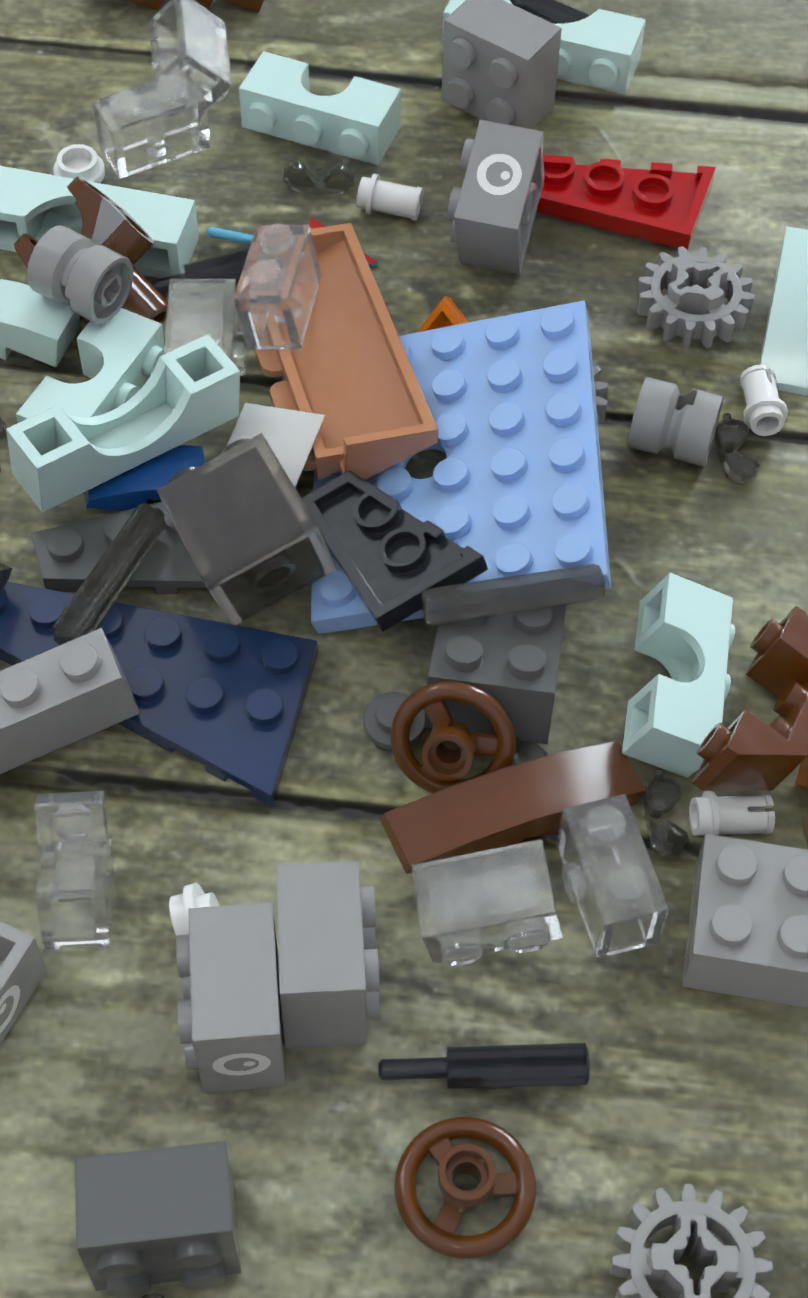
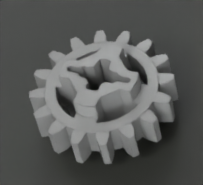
M684 246L678 247L677 257L672 258L665 252L659 253L658 263L647 262L643 277H639L636 299L639 300L637 313L638 315L648 316L646 323L648 330L662 327L664 329L662 340L666 342L673 339L676 335L682 337L683 347L689 348L693 339H700L706 348H711L715 336H718L725 342H729L732 339L733 330L743 331L745 329L747 317L751 314L755 296L751 294L752 278H741L743 266L740 263L728 267L725 264L727 254L723 252L715 258L707 257L706 247H700L697 255H689ZM665 288L667 294L663 296L661 291ZM724 298L728 300L727 305L723 303Z
M692 1184L684 1185L679 1201L672 1202L670 1196L663 1188L657 1189L652 1198L653 1212L636 1202L631 1207L628 1216L634 1229L619 1227L613 1244L627 1254H619L612 1257L609 1265V1274L619 1278H627V1281L618 1288L615 1298H658L652 1290H658L665 1298H711L714 1292H728L730 1287H737L733 1298H769L770 1293L764 1287L755 1283L768 1279L773 1271V1262L763 1258H755L754 1256L763 1245L766 1237L763 1231L745 1234L741 1228L748 1213L745 1207H739L729 1215L720 1209L722 1205L721 1191L715 1189L709 1196L707 1203L697 1201L696 1192ZM673 1224V1233L667 1243H652L650 1249L644 1248V1245L653 1234ZM710 1231L720 1237L726 1245H723ZM686 1245L688 1257L692 1258L693 1268L703 1271L694 1292L693 1279H689L687 1267L678 1265Z

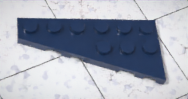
M0 580V660L13 666L102 628L122 666L140 714L118 724L171 753L179 751L205 765V770L209 774L224 782L228 778L253 791L255 799L273 808L317 659L318 646L316 640Z

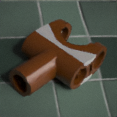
M76 176L67 188L77 199L75 204L81 212L83 222L81 234L91 239L94 245L105 246L125 256L133 264L134 277L132 287L122 308L163 324L169 317L173 307L134 267L138 260L153 246L154 241L126 210L92 184ZM24 233L14 243V248L28 269V262L38 241ZM80 316L79 321H82L84 317Z

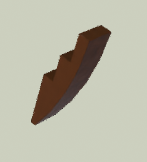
M617 740L534 759L447 787L384 813L380 822L405 873L410 874L512 854L525 838L576 829L586 814L636 805L647 790L628 757L622 754V747Z

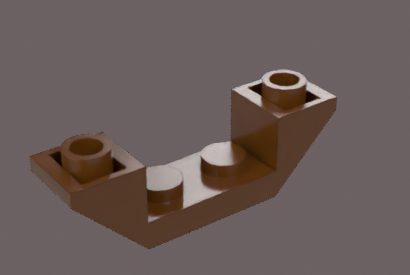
M795 606L780 623L773 618L768 620L750 645V648L757 653L746 675L778 698L773 711L779 716L767 725L745 709L728 728L720 722L716 724L704 738L696 752L704 760L692 784L700 790L773 791L808 757V616L798 606Z

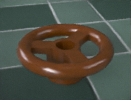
M445 681L418 689L400 705L391 726L392 751L400 769L414 784L432 794L447 787L512 765L515 756V731L506 710L489 693L467 683ZM445 701H459L477 708L491 722L496 734L470 732L464 724L454 721ZM424 709L433 728L422 749L421 759L423 764L421 765L411 749L409 733L413 720ZM442 742H455L460 749H448ZM475 754L494 756L491 764L483 772L470 778L460 779L469 772Z
M456 1117L432 1124L421 1131L409 1143L396 1169L394 1190L400 1215L408 1229L419 1241L430 1249L450 1257L479 1258L503 1249L523 1231L534 1209L536 1179L527 1153L509 1132L483 1119ZM474 1139L492 1146L506 1159L512 1172L496 1173V1166L491 1155L482 1147L470 1143L453 1146L450 1140ZM428 1153L438 1165V1185L444 1195V1204L434 1223L423 1213L416 1195L417 1173ZM468 1174L473 1176L479 1185L472 1190H462L454 1184L453 1180L459 1175ZM514 1197L507 1216L493 1229L473 1236L455 1235L466 1209L478 1206L487 1198Z

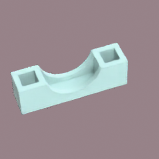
M466 0L449 1L443 15V36L444 20ZM503 0L512 4L510 0ZM598 9L585 19L572 23L555 24L562 28L557 79L625 95L641 57L646 19Z
M0 166V249L16 252L14 243L24 233L39 241L49 229L58 225L66 226L81 234L83 225L81 212L75 204L77 199L67 188L73 178ZM87 181L126 210L154 241L153 246L134 265L142 275L165 278L184 273L183 265L190 262L199 240L195 200Z
M209 334L160 356L153 373L144 386L132 398L112 411L94 417H75L66 413L58 404L7 428L12 474L43 513L238 417L240 370Z

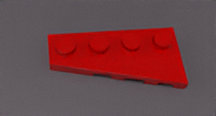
M544 155V184L537 212L676 248L684 246L688 250L710 192L716 167L698 166L696 173L673 172V164L651 162L650 170L620 168L621 160L600 159V162L589 166L576 165L574 158L571 156Z

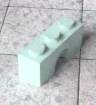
M265 51L262 52L239 87L242 127L374 165L380 164L400 129L401 89L354 76L349 86L339 94L331 96L315 95L310 93L308 63Z
M123 308L104 324H95L90 321L76 339L83 375L92 379L83 383L70 384L46 376L16 413L17 422L24 421L58 404L66 413L84 418L105 414L124 404L150 378L159 357L168 353L165 349L162 324Z
M669 573L640 601L634 650L658 660L668 670L671 678L658 674L628 701L622 754L686 778L690 777L700 768L704 759L697 755L696 752L712 728L719 722L722 724L724 701L731 685V677L727 674L728 652L735 636V626L731 624L732 597Z

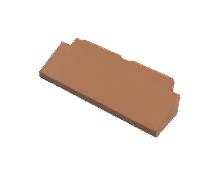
M346 223L268 235L270 280L255 283V295L247 296L241 300V313L261 372L268 377H281L282 381L273 384L270 388V398L273 407L325 415L302 471L313 470L317 482L339 470L341 475L350 470L366 480L438 443V428L352 224Z

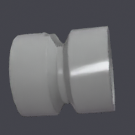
M61 225L49 229L40 238L33 249L27 269L28 285L33 291L57 304H67L70 302L71 311L95 324L108 322L120 311L127 300L134 277L133 264L128 258L105 246L94 245L88 237Z
M646 377L633 415L628 437V447L656 455L665 448L671 449L674 459L704 467L717 428L724 396L698 389H692L687 395L680 394L677 384Z

